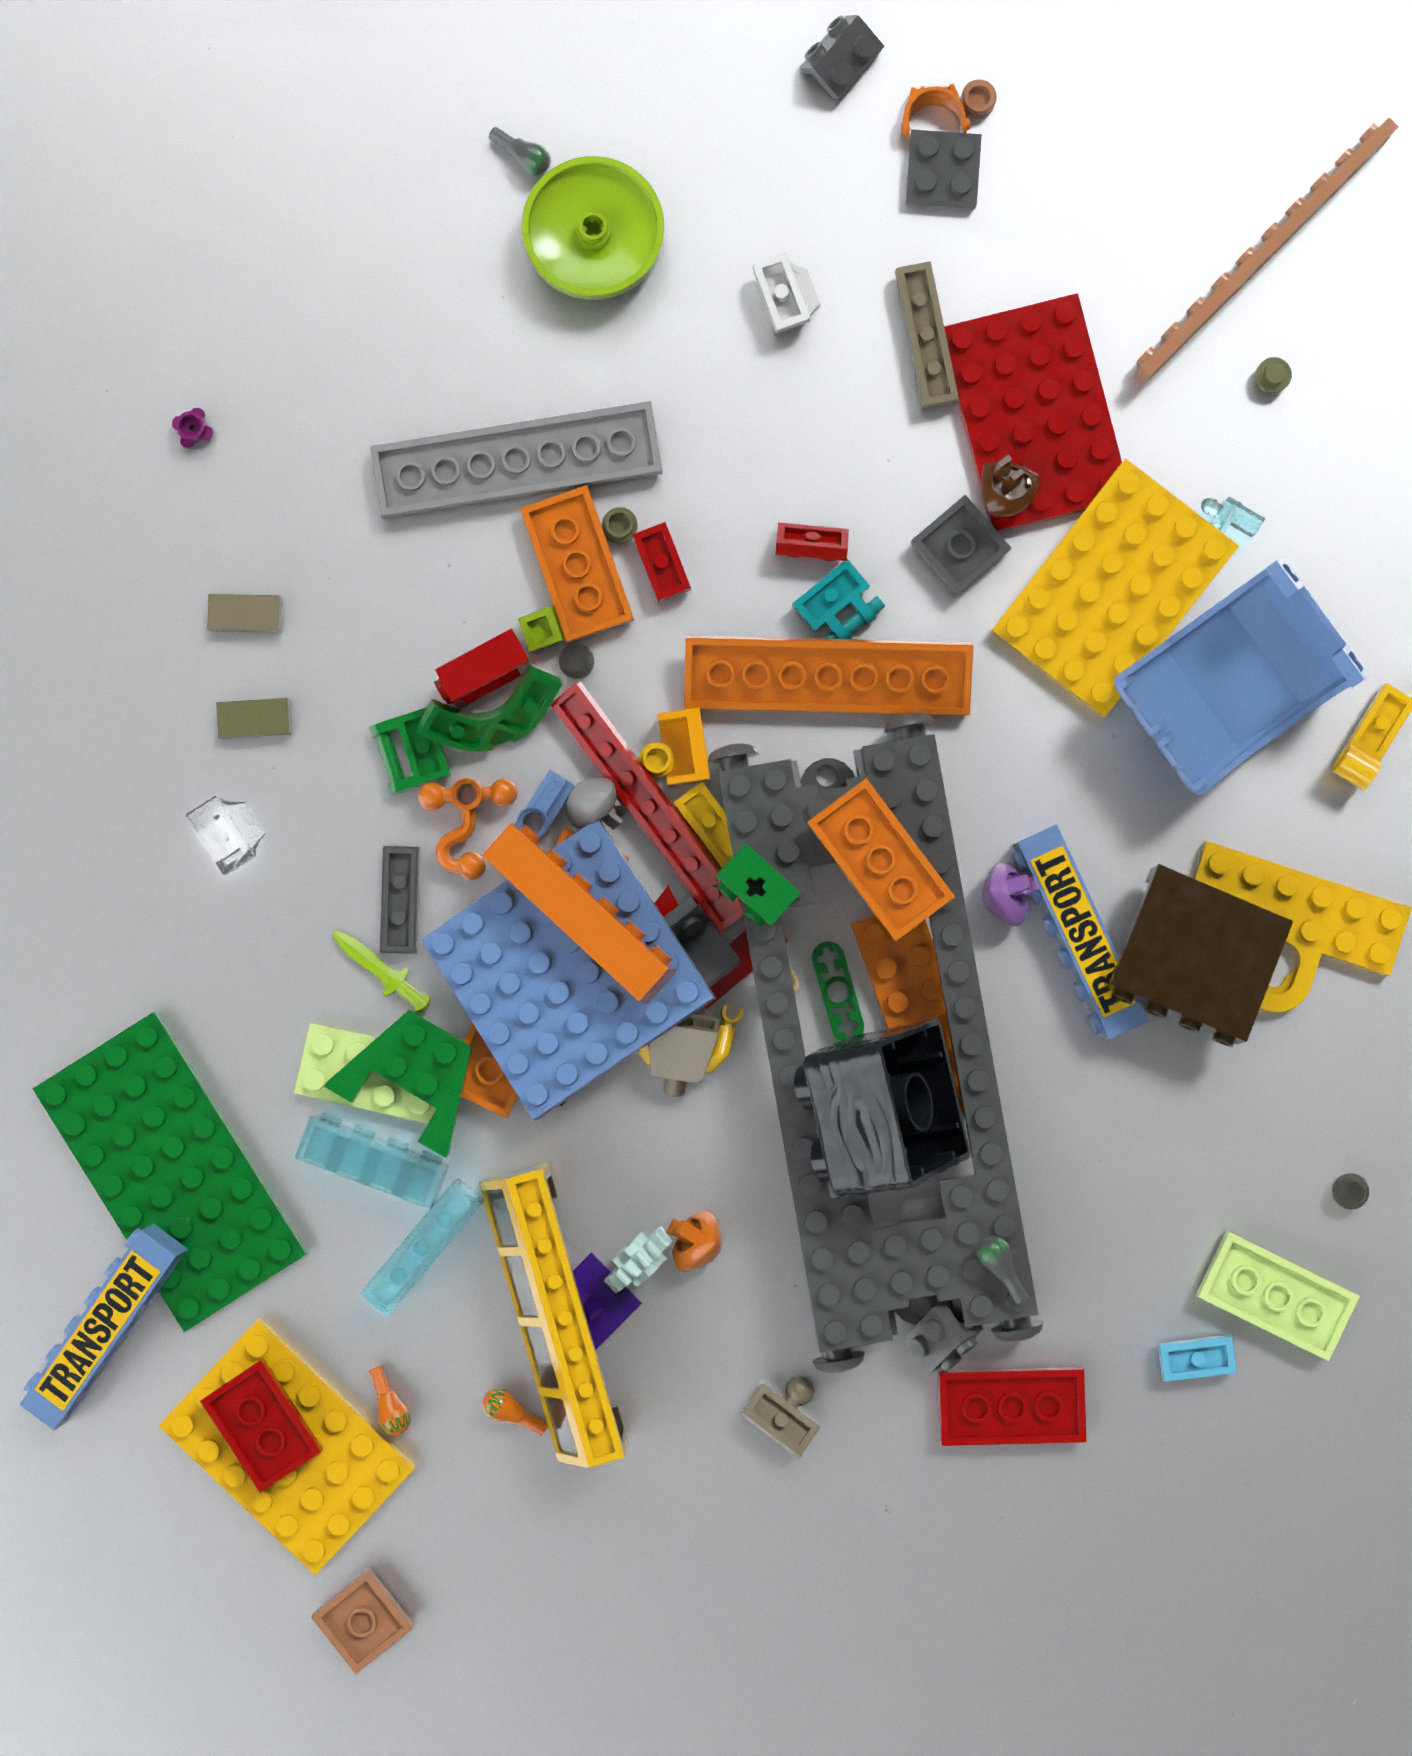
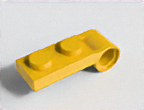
M1388 683L1382 684L1335 761L1332 772L1361 790H1365L1378 774L1381 768L1380 761L1412 711V698Z

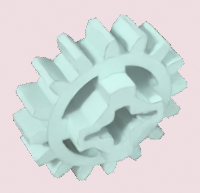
M662 1226L657 1228L648 1237L643 1232H640L610 1261L616 1268L609 1273L604 1281L615 1293L620 1292L629 1283L634 1288H637L667 1259L662 1251L669 1246L673 1238Z

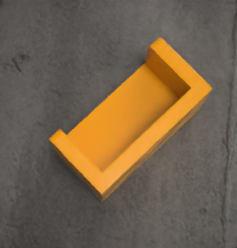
M700 707L657 714L662 743L667 745L674 755L673 768L666 778L668 787L711 781Z

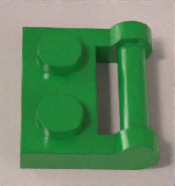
M427 707L369 727L372 738L377 740L390 780L388 784L390 795L400 794L426 783L452 776L442 744L419 736L416 727ZM399 730L413 776L403 777L390 737V733Z

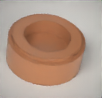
M976 79L964 87L960 100L965 113L972 118L979 119L988 116L993 111L997 100V93L991 83L986 80Z

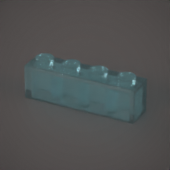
M322 1112L321 1116L314 1115L309 1118L294 1158L428 1209L435 1205L449 1168L448 1164L442 1162L443 1156L428 1150H423L422 1154L408 1150L409 1143L394 1137H389L388 1142L374 1137L376 1134L375 1130L356 1124L354 1129L342 1125L343 1119L328 1112Z
M459 1178L454 1180L360 1292V1295L388 1317L484 1203V1199Z

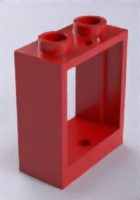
M511 628L436 668L435 671L439 679L434 681V684L442 699L448 705L454 703L461 710L522 677L528 666H532Z

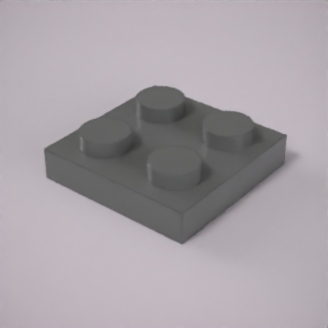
M911 129L905 203L976 208L982 134Z
M966 494L910 542L955 596L959 595L1012 549Z

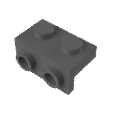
M840 15L835 18L827 27L828 34L821 42L815 43L807 50L804 55L806 60L799 67L803 74H812L834 100H840L885 47L859 15Z
M942 1301L935 1305L906 1335L904 1340L909 1345L911 1353L918 1358L928 1374L941 1367L946 1372L962 1360V1355L978 1344L975 1338L984 1328L982 1325H977L965 1331L946 1303Z

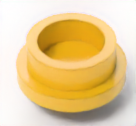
M654 742L646 745L641 750L639 761L652 778H662L672 770L674 755L667 745Z

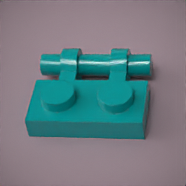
M848 559L792 603V607L814 633L826 624L831 633L824 639H852L850 635L863 624L869 625L876 619L875 615L885 605L878 596H875L867 604L860 597L869 589L870 585ZM850 604L856 613L841 624L835 616Z

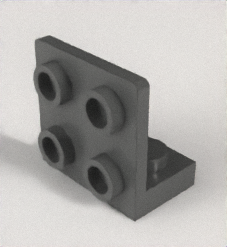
M691 896L664 916V919L709 988L741 964V959Z

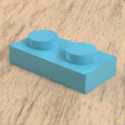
M1230 1335L1158 1343L1162 1380L1165 1382L1237 1373L1233 1340Z

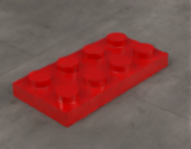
M1083 1367L948 1370L946 1372L938 1370L941 1446L1087 1442L1085 1376Z

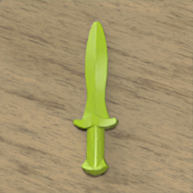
M333 931V938L342 950L360 966L377 976L386 988L383 992L385 997L397 992L413 1005L415 1013H422L429 1008L430 996L422 995L405 981L408 974L407 968H404L402 972L396 971L385 965L370 949L355 938L341 931Z

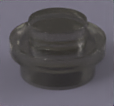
M570 644L560 653V669L569 678H585L594 668L595 660L593 653L583 644Z
M1345 1173L1339 1176L1333 1183L1332 1195L1339 1206L1351 1210L1358 1209L1368 1200L1369 1186L1360 1175Z

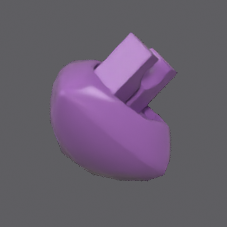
M998 863L990 870L982 889V901L985 907L994 916L1007 924L1020 926L1029 911L1026 895L1039 890L1036 876L1028 878L1026 874L1020 875L1016 869L1007 863Z

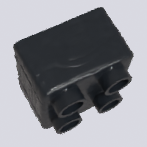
M933 1019L862 1033L810 1053L805 1057L803 1066L798 1067L795 1072L794 1089L796 1097L804 1109H813L819 1138L814 1140L811 1147L813 1171L820 1181L830 1182L831 1188L837 1196L911 1188L927 1181L928 1178L944 1172L949 1167L958 1165L970 1157L969 1143L956 1093L946 1042L939 1020Z

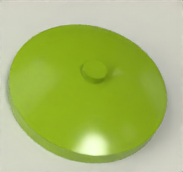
M585 156L574 158L555 166L535 184L524 206L522 236L527 256L535 271L545 282L571 297L586 300H602L628 292L649 275L662 250L664 242V216L656 192L638 171L612 158Z

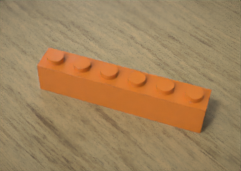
M510 823L482 856L635 999L641 1003L648 1004L675 974L676 971L669 965L673 959L658 945H655L653 949L650 948L642 940L646 934L632 921L629 920L627 924H624L616 916L620 910L606 897L603 896L598 900L590 892L593 885L580 873L577 872L572 876L564 868L568 862L552 848L546 852L538 844L542 838L526 824L521 829L515 824Z

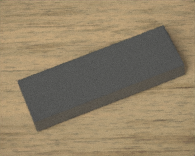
M383 846L380 953L417 954L420 847Z

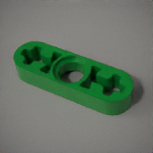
M822 942L812 952V963L832 1033L838 1040L842 1041L862 1034L864 1032V1022L842 948L834 942ZM828 947L830 952H837L838 959L833 960L834 969L838 971L842 968L844 976H833L824 982L822 973L827 974L829 971L826 963H819L818 957L823 955L822 949ZM836 981L844 983L848 988L847 998L840 1003L831 1001L827 994L830 984ZM852 1002L854 1010H847V1015L850 1021L857 1022L858 1027L853 1029L852 1036L847 1037L845 1032L838 1031L837 1026L843 1024L841 1013L833 1016L831 1009L843 1008Z

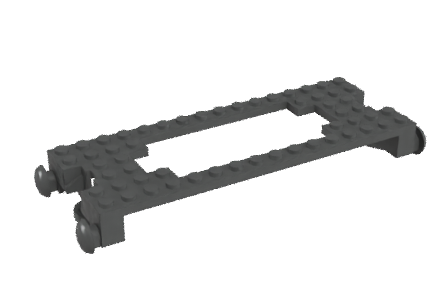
M921 712L899 715L886 723L884 732H895L896 741L862 746L861 749L853 751L857 777L854 776L853 771L846 763L835 758H823L813 762L804 771L801 779L797 760L791 761V759L749 766L748 757L756 756L760 753L755 746L744 743L722 746L711 752L708 757V763H720L721 771H718V778L733 856L745 843L748 844L801 893L788 908L815 904L810 867L836 863L807 825V822L866 778L955 896V898L930 915L929 922L974 1174L938 1180L945 1216L873 1228L867 1193L830 1198L828 1182L820 1181L813 1171L811 1147L814 1140L819 1138L813 1109L806 1110L800 1105L794 1089L795 1072L798 1067L803 1066L806 1056L782 919L780 916L772 926L764 922L759 927L744 913L748 906L741 901L812 1305L811 1310L819 1351L823 1353V1356L814 1359L812 1363L816 1369L828 1373L848 1371L861 1364L865 1352L852 1351V1347L893 1340L892 1335L898 1334L895 1313L902 1320L917 1325L926 1314L919 1316L911 1312L910 1304L915 1298L926 1297L930 1302L929 1311L942 1301L947 1304V1300H950L952 1313L959 1323H963L965 1327L1000 1322L1001 1325L991 1328L990 1331L995 1338L1009 1342L1022 1341L1034 1337L1040 1333L1044 1323L1042 1320H1031L1030 1316L1039 1315L936 739L935 734L926 735L925 731L926 726L937 722L931 715ZM830 767L835 771L837 777L833 785L823 786L817 781L816 773L820 768ZM751 879L747 880L746 884L749 886L748 896L752 897L758 894L762 897L765 894L762 890L763 880L758 879L756 882ZM988 1236L1001 1237L1008 1243L1016 1269L1015 1274L1028 1295V1298L1023 1302L1016 1304L1004 1283L999 1281L979 1261L977 1256L978 1246Z

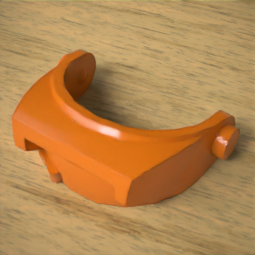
M954 84L944 87L922 86L920 89L911 87L901 123V135H905L904 138H910L909 122L912 116L922 107L929 105H944L950 108L960 119L961 132L967 133V130H970V119L965 117L964 107Z

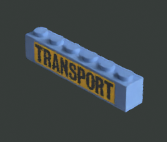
M1057 824L1013 844L1016 851L1011 854L1020 872L1025 871L1028 878L1036 876L1039 890L1029 895L1035 905L1041 904L1046 914L1042 918L1044 927L1049 936H1056L1061 949L1057 950L1058 957L1066 970L1071 968L1076 979V982L1072 983L1073 989L1081 1003L1087 1002L1092 1013L1087 1018L1096 1035L1101 1034L1104 1039H1111L1148 1022L1141 1003L1134 1000L1132 1004L1121 1002L1111 996L1113 991L1103 988L1105 982L1110 981L1119 956Z
M152 1224L142 1230L137 1228L130 1235L125 1243V1246L128 1248L121 1259L117 1257L109 1265L104 1273L108 1277L101 1288L99 1286L94 1288L84 1302L88 1307L81 1316H75L64 1330V1333L68 1336L61 1345L56 1344L46 1355L44 1362L47 1363V1366L41 1374L37 1372L24 1387V1391L27 1394L20 1405L52 1430H56L70 1419L188 1251L186 1247L157 1225Z

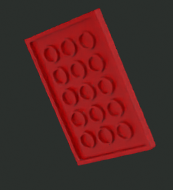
M1078 293L944 326L959 397L958 405L981 494L984 464L986 462H999L1007 455L1012 458L1010 463L1025 466L1037 473L1041 483L1037 496L1021 513L998 518L989 514L986 509L988 521L999 533L1085 511L1121 465L1122 459Z

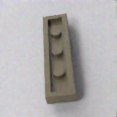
M931 261L898 267L895 270L922 408L926 409L957 403L959 397Z

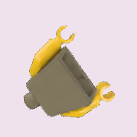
M727 1003L720 1011L721 1020L724 1022L723 1025H720L719 1018L693 1014L638 1051L643 1062L650 1065L651 1075L665 1078V1094L673 1097L683 1096L685 1094L686 1082L701 1083L704 1074L713 1073L728 1058L736 1030L733 1028L734 1024L743 1017L741 1007L738 1010L737 1018L734 1020L729 1019L726 1016V1009L729 1005Z

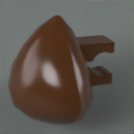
M1009 455L999 462H986L982 472L981 489L984 505L989 514L998 518L1014 516L1024 511L1037 496L1041 485L1037 473L1025 466L1010 463L1012 458Z

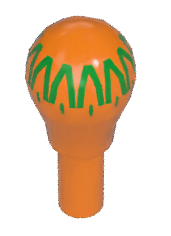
M381 1365L368 1371L378 1395L376 1400L379 1424L385 1433L394 1436L401 1435L411 1424V1414L406 1405L398 1398L396 1392L391 1390Z
M494 1388L489 1390L483 1397L482 1410L489 1419L513 1425L520 1424L541 1436L546 1431L548 1423L525 1411V1407L519 1404L506 1390Z

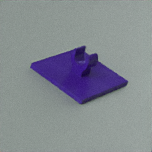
M591 1252L573 1270V1274L596 1350L642 1302L626 1286L620 1292L615 1293L604 1281L611 1271Z

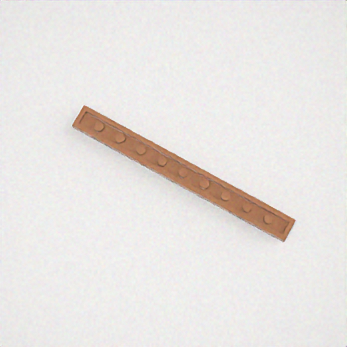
M1390 117L1380 126L1374 122L1360 136L1359 140L1362 144L1355 151L1349 147L1334 163L1338 168L1330 176L1324 172L1309 188L1313 193L1305 201L1299 197L1287 209L1285 214L1289 218L1281 226L1274 222L1260 237L1264 243L1256 251L1250 246L1235 262L1239 268L1231 276L1225 271L1210 287L1215 292L1207 300L1202 296L1199 297L1186 311L1190 317L1182 325L1177 321L1174 322L1161 336L1165 342L1157 350L1151 346L1136 361L1140 367L1134 374V377L1144 386L1390 139L1399 126Z

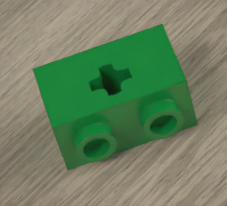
M746 843L715 876L720 881L716 888L730 901L733 902L738 897L748 906L744 913L759 927L764 922L772 926L801 893ZM748 879L754 882L758 879L763 880L762 890L765 894L762 897L758 894L752 897L748 896L749 886L746 884Z

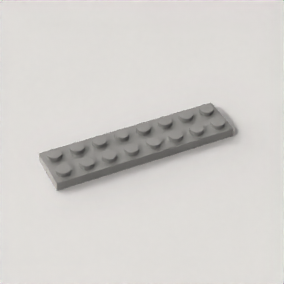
M651 401L370 446L380 513L383 519L662 474Z

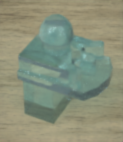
M1230 496L1221 504L1214 498H1205L1201 503L1202 511L1206 515L1210 514L1213 516L1210 523L1224 534L1230 525L1249 537H1253L1257 534L1265 520L1264 517L1243 506L1241 502Z

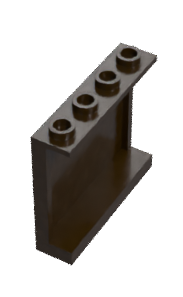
M1161 864L1156 865L1148 873L1145 881L1148 883L1147 889L1110 981L1105 982L1103 988L1113 991L1111 996L1121 1002L1132 1004L1134 1000L1145 1005V1011L1160 1018H1166V1015L1180 1020L1178 1025L1184 1029L1199 1033L1200 1029L1213 1034L1212 1040L1219 1044L1233 1047L1234 1043L1247 1042L1293 921Z

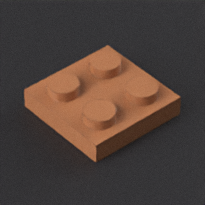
M370 1567L317 1609L311 1616L355 1674L402 1638L415 1625Z

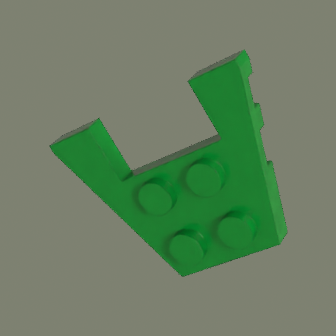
M408 1010L330 1078L324 1087L353 1103L370 1074L374 1071L436 1108L417 1142L446 1158L451 1149V1141L454 1127L456 1126L458 1108L465 1084L472 1045L414 1011Z

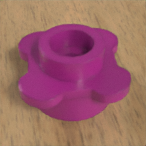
M193 408L191 411L184 412L172 420V427L177 430L181 437L180 444L186 449L193 448L195 443L201 440L209 441L213 437V429L207 426L204 419L205 412L201 408ZM195 425V431H190V426Z

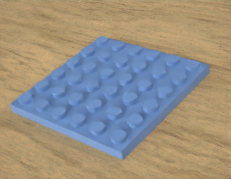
M601 820L592 824L589 823L554 847L553 850L568 862L564 868L572 876L578 872L593 885L590 892L598 900L604 896L620 910L616 916L624 924H627L630 920L646 934L642 940L650 948L653 949L655 945H658L673 959L669 965L676 971L675 974L648 1004L641 1003L635 999L509 880L421 939L533 1120L540 1119L716 999Z

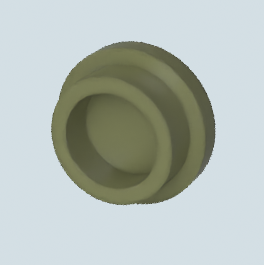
M1270 357L1259 364L1256 369L1255 379L1263 391L1279 393L1290 384L1292 371L1285 360L1278 357Z
M623 507L613 508L603 518V532L614 543L628 542L633 538L632 534L637 532V519L629 509Z

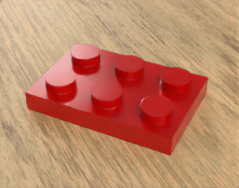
M264 1358L200 1400L259 1493L323 1450L321 1444Z

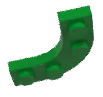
M529 665L512 695L498 708L489 712L472 713L432 699L416 730L419 736L458 750L473 752L493 750L492 746L512 739L516 742L533 730L546 714L563 684L560 677Z

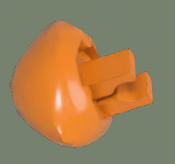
M710 1210L701 1211L689 1217L686 1221L681 1220L679 1222L676 1219H672L666 1232L677 1238L672 1249L673 1260L679 1272H688L713 1262L721 1251L722 1238L719 1223Z

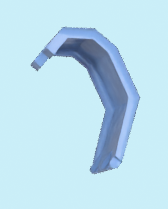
M1279 558L1164 641L1163 644H1160L1117 675L1114 679V688L1127 706L1134 710L1135 713L1133 714L1149 736H1153L1156 740L1155 744L1171 766H1175L1178 770L1177 774L1190 792L1202 795L1259 749L1332 697L1350 686L1353 688L1365 680L1368 674L1362 662L1292 567L1283 558Z

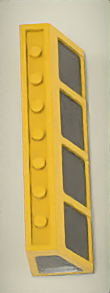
M545 1162L480 1181V1189L558 1461L591 1468L625 1458L628 1442L619 1406H611L552 1201L553 1198L558 1197L549 1163Z

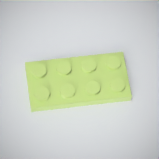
M310 1023L294 1089L295 1094L429 1123L436 1111L435 1107L374 1071L370 1074L353 1103L325 1088L324 1085L330 1078L377 1037Z
M1227 1230L1196 1293L1197 1297L1327 1361L1330 1360L1360 1297Z

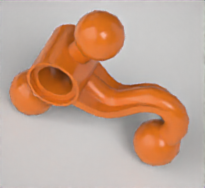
M463 778L456 781L451 788H443L442 785L435 782L426 783L420 788L418 799L425 809L437 810L444 803L452 802L457 808L462 810L461 826L441 837L436 845V859L444 870L449 873L461 874L462 877L468 880H475L483 875L486 864L480 854L467 852L460 859H453L449 852L451 847L465 841L472 835L476 826V809L482 806L484 801L492 800L494 804L501 807L510 806L515 802L518 790L514 782L502 778L496 780L492 786L483 787L480 782L474 779ZM467 784L474 786L477 791L476 800L469 805L462 803L459 798L461 787Z

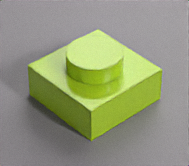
M554 606L518 618L529 652H534L565 640Z

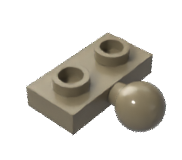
M803 1376L792 1378L786 1385L785 1392L787 1398L785 1400L765 1384H760L740 1415L795 1457H801L820 1429L819 1425L797 1409L798 1406L805 1405L812 1400L814 1395L812 1382Z

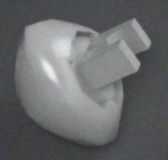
M594 777L578 783L571 790L567 798L568 818L576 828L582 829L589 823L592 824L602 820L614 830L622 823L623 819L621 817L629 811L621 799L616 796L614 783L604 777Z

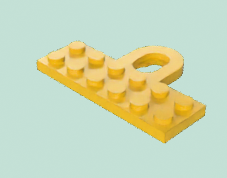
M1209 841L1203 843L1193 878L1293 921L1285 943L1290 945L1295 951L1297 958L1296 966L1291 973L1285 976L1282 984L1277 987L1268 986L1260 1007L1261 1010L1285 1012L1301 1004L1310 992L1321 955L1385 976H1391L1412 909L1411 907Z

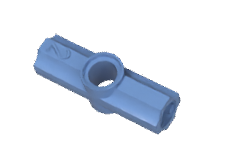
M549 769L525 809L519 813L515 825L522 829L529 815L533 813L541 815L543 827L537 832L542 838L538 842L540 845L543 838L550 833L553 822L567 802L568 795L575 785Z

